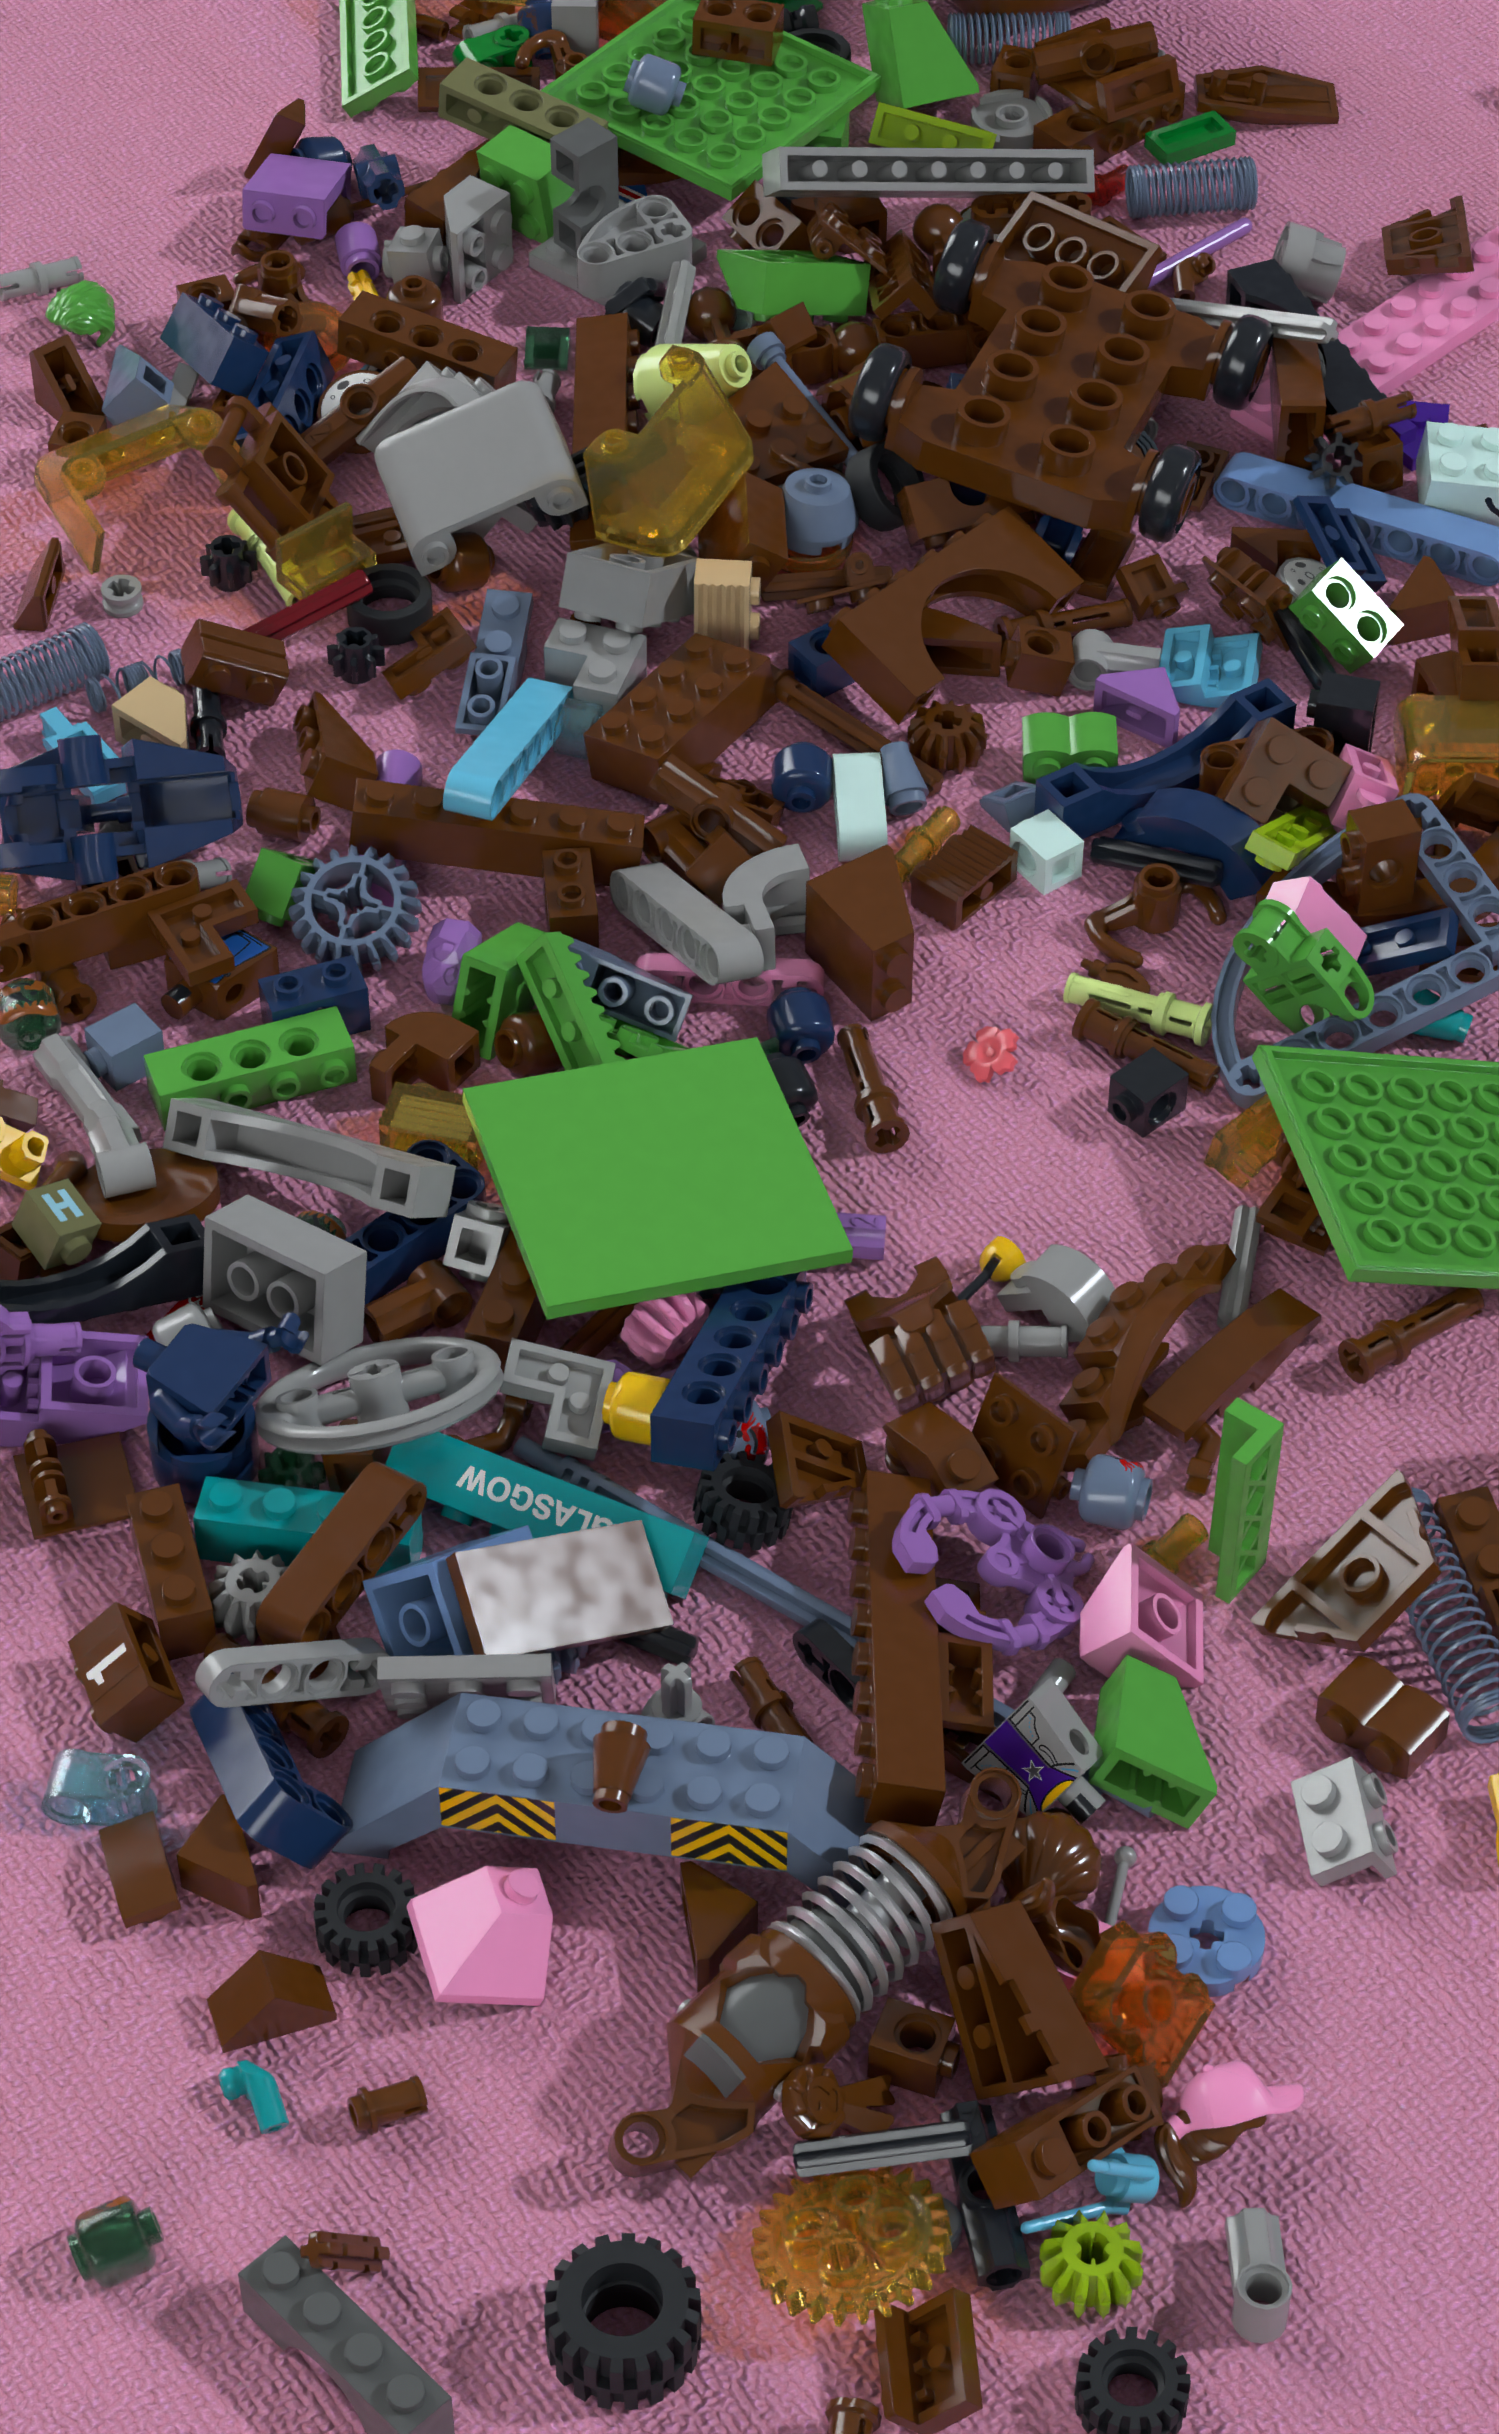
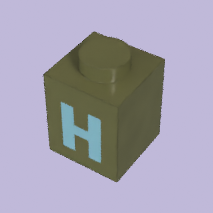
M67 1178L26 1191L11 1225L43 1269L47 1270L65 1263L67 1265H74L85 1259L92 1250L93 1241L102 1223Z

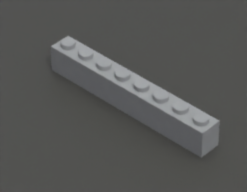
M777 147L762 154L764 197L977 198L983 195L1030 193L1031 191L1037 193L1077 191L1086 195L1095 192L1094 150Z

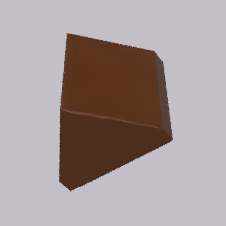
M804 302L770 318L756 330L757 336L765 332H773L785 346V354L817 338V331Z

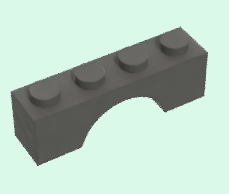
M286 2235L238 2273L244 2312L283 2351L288 2347H294L303 2351L317 2362L345 2394L367 2434H455L452 2397L321 2269L311 2268L309 2259L301 2258L300 2248Z

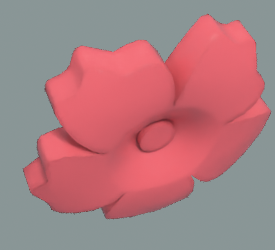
M985 1026L978 1030L976 1033L977 1042L970 1041L963 1052V1063L966 1066H970V1071L974 1074L976 1080L979 1083H989L994 1071L998 1075H1002L1005 1072H1013L1014 1066L1018 1061L1010 1052H1014L1017 1049L1016 1042L1019 1037L1010 1028L1000 1031L997 1027Z

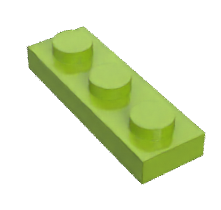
M879 102L868 143L884 148L993 149L997 134Z

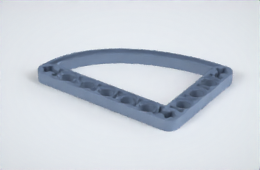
M1409 793L1394 800L1404 799L1414 818L1421 817L1423 832L1417 866L1448 908L1452 907L1460 919V925L1475 945L1374 994L1373 1009L1365 1018L1349 1022L1341 1019L1338 1015H1332L1271 1046L1373 1053L1499 990V923L1496 926L1483 927L1475 922V918L1484 912H1493L1499 915V891L1427 796L1419 793ZM1346 828L1304 858L1281 881L1311 876L1322 885L1336 874L1337 869L1341 868L1343 855L1340 837L1346 831ZM1434 844H1443L1451 849L1450 854L1441 859L1428 857L1424 852L1429 846ZM1458 878H1468L1476 883L1475 888L1466 893L1453 891L1449 885ZM1253 914L1250 916V918L1248 919V921L1242 929L1247 928L1249 924L1252 922ZM1251 943L1250 946L1248 947L1249 950H1250L1251 947L1253 946L1252 943ZM1232 945L1223 963L1214 992L1211 1013L1213 1049L1216 1064L1220 1066V1078L1232 1101L1244 1109L1255 1110L1270 1104L1271 1101L1252 1060L1253 1055L1241 1060L1235 1039V1024L1239 1001L1245 986L1242 980L1251 967L1236 954ZM1498 965V970L1494 971L1493 967ZM1466 968H1476L1484 974L1480 981L1472 984L1461 982L1456 976L1461 970ZM1424 989L1434 990L1441 996L1437 1002L1431 1005H1421L1413 1000V997L1418 991ZM1359 1002L1352 1005L1354 1009H1358ZM1379 1011H1389L1397 1017L1393 1024L1386 1027L1373 1025L1369 1019L1374 1013ZM1337 1032L1349 1034L1353 1038L1350 1045L1341 1049L1330 1047L1325 1041L1331 1034ZM1250 1079L1254 1084L1260 1082V1087L1253 1089L1249 1084L1243 1085V1081Z

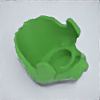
M82 280L79 283L61 289L51 299L45 313V317L51 323L60 325L62 329L77 335H92L100 331L101 334L96 341V345L99 347L104 345L115 331L114 300L106 292V289L98 285L97 282Z

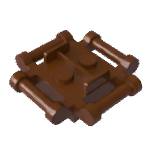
M233 396L225 406V419L216 438L208 442L203 453L204 460L208 465L213 468L222 469L228 475L226 481L215 492V496L224 506L230 505L267 546L265 552L274 562L281 561L291 552L295 563L302 567H311L316 564L321 552L319 544L328 524L333 522V516L337 515L339 511L338 501L329 492L335 475L270 402L263 404L257 409L247 398ZM242 426L248 434L238 453L232 445Z

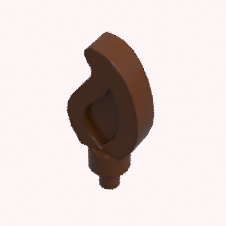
M1086 958L1081 961L1080 966L1088 970V976L1093 979L1150 994V985L1144 976L1126 964L1115 962L1106 964L1099 959L1092 962Z

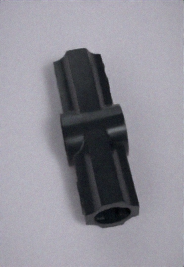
M977 2100L956 2103L953 2108L940 2114V2122L961 2119L969 2121L973 2133V2150L998 2135L991 2105L980 2104ZM970 2155L948 2158L957 2195L956 2207L962 2217V2225L965 2229L977 2285L988 2287L992 2291L1013 2288L1020 2281L1028 2279L1031 2273L1016 2207L1010 2206L995 2210L990 2199H981L974 2196L973 2192L986 2189Z

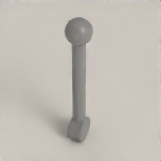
M1129 1846L1118 1848L1114 1854L1117 1870L1104 1923L1113 1927L1116 1925L1128 1869L1137 1860L1136 1852Z

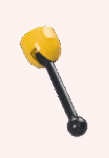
M996 1236L980 1254L979 1264L982 1272L957 1296L958 1299H966L968 1301L989 1279L994 1282L1010 1280L1011 1273L1017 1267L1026 1263L1021 1250L1011 1240L1003 1236Z

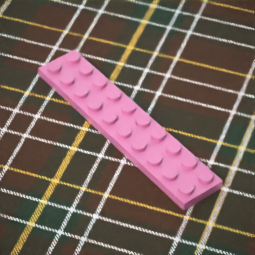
M1499 226L1471 244L1473 272L1425 274L1338 332L1339 341L1349 348L1351 356L1357 364L1368 372L1370 380L1380 393L1388 395L1499 319ZM1269 378L1258 386L1249 405L1240 411L1231 410L1230 417L1273 443Z

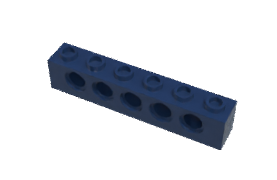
M806 1271L725 1287L650 1414L651 1462L714 1472L725 1451L731 1452L733 1450L737 1429L741 1423H747L750 1419L753 1400L756 1395L764 1394L771 1368L779 1367L786 1341L795 1338L800 1316L802 1313L808 1314L813 1300V1284L806 1282Z

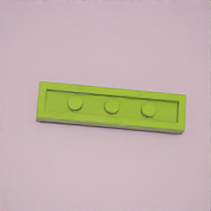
M1302 805L1253 830L1244 849L1256 854V862L1263 867L1276 872H1281L1282 869L1288 871L1299 865L1304 858L1336 835L1337 832L1333 828L1334 825L1330 823L1328 815L1320 811L1314 812Z

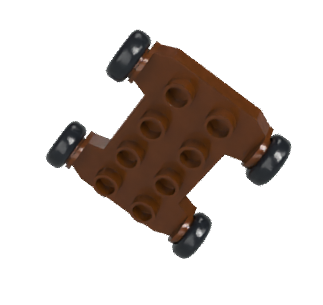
M966 218L961 220L952 230L943 249L933 284V300L937 308L952 314L961 315L969 310L967 320L991 332L990 336L956 389L923 385L924 371L921 368L912 366L911 355L906 349L889 343L878 344L867 357L853 391L848 414L851 433L858 438L872 442L882 441L886 437L884 448L895 452L917 470L1086 529L1117 530L1130 534L1138 519V528L1142 536L1161 543L1172 541L1179 533L1195 495L1202 467L1201 455L1194 448L1177 443L1168 445L1161 455L1160 451L1150 448L1144 459L1133 454L1131 450L1163 395L1205 401L1213 387V398L1217 404L1231 410L1240 411L1245 409L1253 399L1266 368L1274 338L1273 325L1262 317L1246 314L1240 317L1235 325L1234 322L1224 319L1218 330H1216L1201 318L1176 310L1174 302L1162 293L1152 290H1136L1126 293L1094 282L1092 274L1087 269L1074 263L1055 262L1044 265L1038 262L1004 260L1005 244L994 241L993 230L990 226L974 219Z

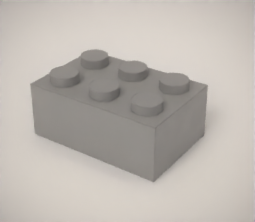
M623 539L567 552L559 607L575 611L574 617L579 620L601 622V619L604 618L615 621L616 629L631 633H642L645 627L659 628L663 622H679L680 617L694 614V577L696 560L699 557L632 540L624 541Z
M247 1194L205 1217L202 1307L205 1309L211 1307L215 1314L249 1331L269 1326L277 1328L284 1314L288 1312L296 1313L301 1320L298 1330L309 1333V1338L298 1355L322 1366L363 1342L367 1251Z

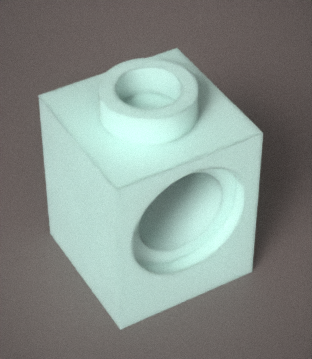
M1049 809L1030 819H1025L1010 828L1009 846L1018 851L1017 871L1041 894L1046 895L1082 876L1084 841Z

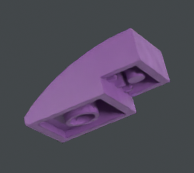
M82 1330L83 1342L80 1356L34 1357V1360L29 1362L25 1369L7 1370L0 1375V1446L22 1447L26 1441L27 1434L35 1429L46 1430L48 1434L54 1437L56 1444H66L116 1432L120 1433L147 1424V1372L133 1366V1356L139 1343L143 1339L149 1338V1336Z

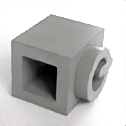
M419 225L400 226L393 240L384 241L382 266L385 276L393 278L395 284L407 276L418 275L433 281L440 288L449 271V251L447 246H443L440 229L426 228Z
M468 1201L466 1210L454 1215L443 1265L460 1269L459 1275L465 1278L487 1282L511 1229L504 1208L495 1203Z

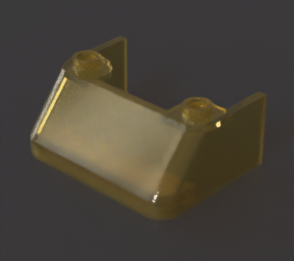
M177 404L165 405L48 452L38 459L34 474L35 486L91 574L100 571L105 531L87 505L86 500L99 495L103 491L106 481L191 447L200 450L203 455L208 442L216 438L223 423V420L217 413L200 407ZM235 440L232 446L239 453L241 448ZM211 467L220 483L223 484L228 475L222 469Z

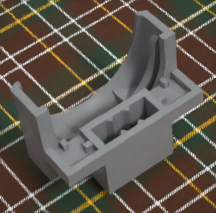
M426 361L403 389L360 432L355 440L359 445L364 446L375 454L377 446L386 438L491 393L495 389L481 377H478L474 382L460 371L456 373L448 366L441 371ZM522 502L453 533L476 532L484 538L499 519L503 517L529 534L538 522L534 520L531 512H528L525 502Z

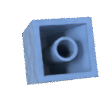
M522 1526L458 1544L362 1581L385 1651L390 1656L474 1655L446 1558L454 1552L533 1539L529 1526Z

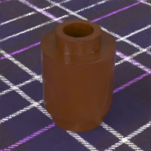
M270 787L265 788L263 791L254 790L249 798L246 809L247 825L256 828L259 834L297 842H305L310 834L314 835L318 830L321 819L320 808L315 806V800L311 795Z

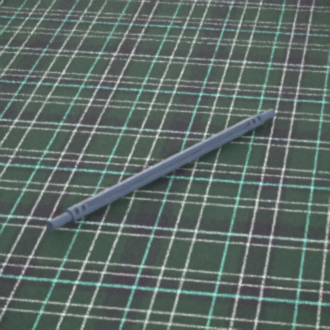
M525 1436L520 1437L513 1448L515 1456L553 1477L709 1537L699 1564L701 1568L804 1627L815 1619L820 1618L829 1623L853 1648L856 1642L859 1641V1637L851 1636L850 1633L851 1616L730 1547L716 1542L714 1538L707 1536L700 1530L615 1483L607 1476L596 1472L593 1468L580 1463L577 1459L569 1455L562 1458L552 1451L541 1449V1445ZM995 1698L994 1726L997 1728L1015 1710ZM1090 1768L1082 1775L1087 1781ZM1092 1785L1100 1795L1105 1793L1147 1818H1151L1155 1814L1151 1812L1152 1806L1142 1808Z

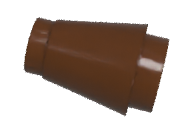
M621 1720L607 1721L602 1724L600 1733L593 1737L594 1797L592 1804L597 1809L608 1813H623L627 1811L629 1801L651 1751L649 1743L646 1742L647 1731L641 1726Z

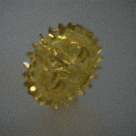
M886 2166L879 2167L877 2171L863 2169L834 2173L828 2176H813L814 2181L809 2184L793 2178L790 2180L793 2194L789 2196L783 2193H774L772 2198L775 2210H760L759 2217L762 2226L752 2229L755 2246L751 2247V2254L761 2289H769L771 2301L774 2305L786 2301L788 2313L792 2317L807 2308L811 2324L819 2322L826 2313L833 2315L835 2327H841L847 2314L856 2313L861 2325L867 2324L869 2311L878 2309L887 2318L891 2317L892 2308L890 2303L898 2300L903 2304L912 2306L914 2304L912 2289L917 2288L930 2291L933 2288L930 2273H944L946 2269L943 2256L952 2254L949 2238L952 2235V2230L941 2193L933 2194L931 2182L928 2178L916 2182L913 2169L910 2167L904 2169L896 2176H894L893 2167Z

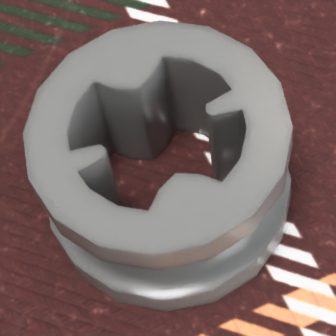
M124 574L114 575L106 579L101 586L104 611L109 616L115 618H128L138 614L144 605L140 581L136 577Z

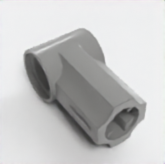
M1086 629L1080 631L1073 639L1075 664L1068 680L1078 689L1085 691L1095 690V679L1100 674L1159 668L1162 650L1161 648L1114 643L1109 635L1103 631Z
M116 1115L98 1119L97 1125L88 1133L104 1198L156 1187V1176L150 1150L146 1142H138L131 1124L120 1121Z
M1243 2208L1238 2214L1226 2217L1225 2235L1234 2301L1231 2321L1234 2329L1242 2338L1250 2342L1263 2344L1273 2342L1286 2329L1292 2294V2282L1285 2269L1279 2216L1271 2215L1265 2208ZM1255 2300H1261V2301H1266V2302H1268V2303H1270V2304H1268V2305L1258 2304V2303H1256V2302H1254V2301H1255Z

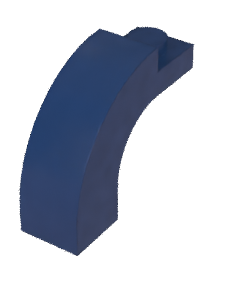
M1187 788L1158 789L1144 807L1131 811L1122 819L1121 824L1123 826L1113 837L1114 839L1157 848L1177 849L1190 855L1221 861L1224 865V872L1220 887L1229 900L1257 894L1275 872L1257 863L1255 860L1256 854L1244 849L1252 831L1260 826L1238 808L1216 796Z

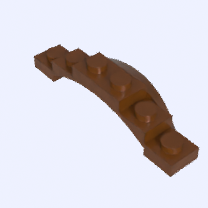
M1228 1244L1194 1245L1189 1247L1179 1255L1177 1264L1161 1263L1156 1265L1146 1273L1144 1282L1129 1281L1121 1284L1111 1293L1110 1301L1097 1320L1087 1328L1085 1337L1073 1353L1083 1370L1073 1379L1071 1388L1059 1404V1407L1069 1421L1067 1424L1077 1431L1063 1467L1064 1471L1075 1472L1076 1468L1086 1469L1092 1457L1098 1454L1106 1455L1110 1447L1119 1441L1124 1433L1133 1401L1145 1372L1172 1325L1198 1298L1206 1294L1218 1293L1222 1288L1223 1279L1237 1260Z

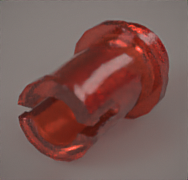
M1123 164L1106 174H1094L1095 192L1087 195L1090 197L1093 206L1103 207L1109 204L1113 197L1125 192L1126 172L1121 173L1126 171L1129 166Z

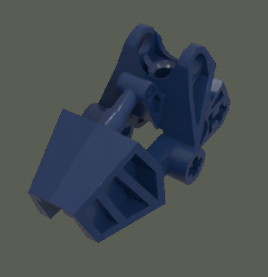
M87 735L57 740L58 747L11 768L0 769V819L2 826L0 872L76 881V886L102 884L119 878L116 857L135 855L138 868H152L233 834L243 825L241 795L236 767L221 755L132 738L121 747L122 757L103 759L101 736ZM126 783V791L129 793V796L117 797L114 802L91 804L90 796L71 795V789ZM117 820L119 824L131 822L132 831L77 836V834L95 832L94 823Z

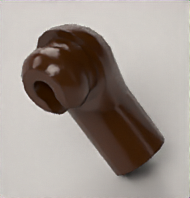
M416 13L417 34L440 42L447 38L449 33V24L426 14Z
M1201 252L1197 257L1186 258L1174 267L1172 273L1174 298L1195 300V286L1207 280L1208 275L1212 274L1216 269L1215 260L1210 254Z
M72 1150L59 1154L53 1163V1173L42 1186L67 1178L74 1186L88 1172L84 1156L78 1151Z

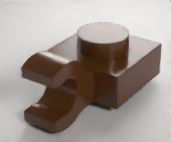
M464 0L449 11V16L459 20L456 26L449 29V34L463 39L462 30L464 25L491 20L495 14L506 12L508 15L514 14L515 2L512 0Z

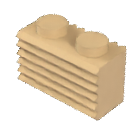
M697 558L694 577V634L698 633L747 650H750L751 640H759L760 613L752 612V605L760 604L761 577H752V561Z

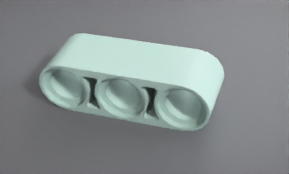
M880 752L832 754L833 799L839 862L852 861L888 844Z

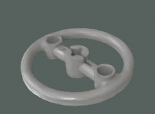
M412 1337L352 1348L322 1366L314 1362L309 1363L278 1380L266 1390L255 1407V1421L257 1422L258 1434L268 1444L279 1449L316 1455L362 1452L409 1442L446 1429L482 1409L495 1397L502 1386L504 1374L500 1367L501 1361L498 1354L488 1346L458 1337ZM430 1364L404 1372H401L400 1366L404 1365ZM348 1378L350 1387L318 1395V1389ZM439 1393L441 1400L410 1411L408 1402ZM357 1416L358 1424L325 1426L326 1424Z

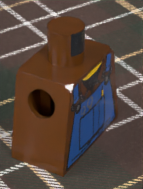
M244 929L222 936V940L234 956L235 970L192 987L187 984L167 954L164 960L168 992L161 997L163 1008L171 1017L178 1020L182 1019L194 1008L215 1020H225L259 998L258 979L280 974L277 947Z

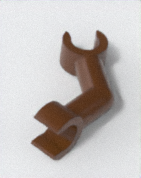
M506 1395L503 1414L495 1432L466 1440L457 1435L448 1436L494 1454L504 1452L512 1446L521 1424L529 1420L534 1404L528 1403V1399Z
M1207 1422L1192 1436V1439L1199 1445L1195 1457H1192L1186 1472V1474H1189V1478L1184 1488V1491L1205 1496L1208 1491L1221 1445L1220 1435Z

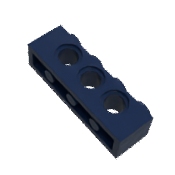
M314 330L276 338L248 396V400L257 409L263 404L270 402L299 435L311 427L317 414L320 396L329 383H331L336 373ZM242 426L232 445L238 453L248 434Z

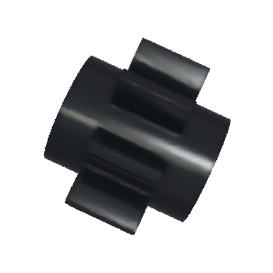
M1341 432L1332 435L1329 445L1323 437L1314 439V445L1318 450L1315 453L1304 456V460L1311 462L1313 472L1308 476L1309 480L1317 477L1324 479L1325 490L1334 488L1337 477L1345 486L1353 483L1349 472L1354 468L1363 466L1361 461L1355 460L1353 452L1359 444L1357 442L1350 445L1342 443L1343 437ZM1334 453V459L1341 460V466L1333 469V464L1326 462V455Z
M223 535L215 538L211 544L205 545L206 555L200 557L202 576H209L211 587L215 586L225 592H234L242 589L247 583L252 582L251 572L258 570L256 551H248L246 540L242 541L234 535Z
M363 627L346 628L336 634L337 645H327L328 664L333 666L334 676H341L344 681L350 684H363L372 678H376V666L381 667L386 664L385 648L379 645V635L377 633L371 634L369 630Z

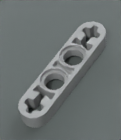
M366 1637L225 1648L214 1651L200 1663L195 1674V1682L211 1703L223 1708L362 1696L374 1693L380 1689L377 1680V1657H388L390 1655L374 1639ZM324 1661H329L327 1668L321 1675L309 1680L310 1673L317 1665ZM282 1664L280 1673L270 1682L262 1684L265 1674L273 1667Z

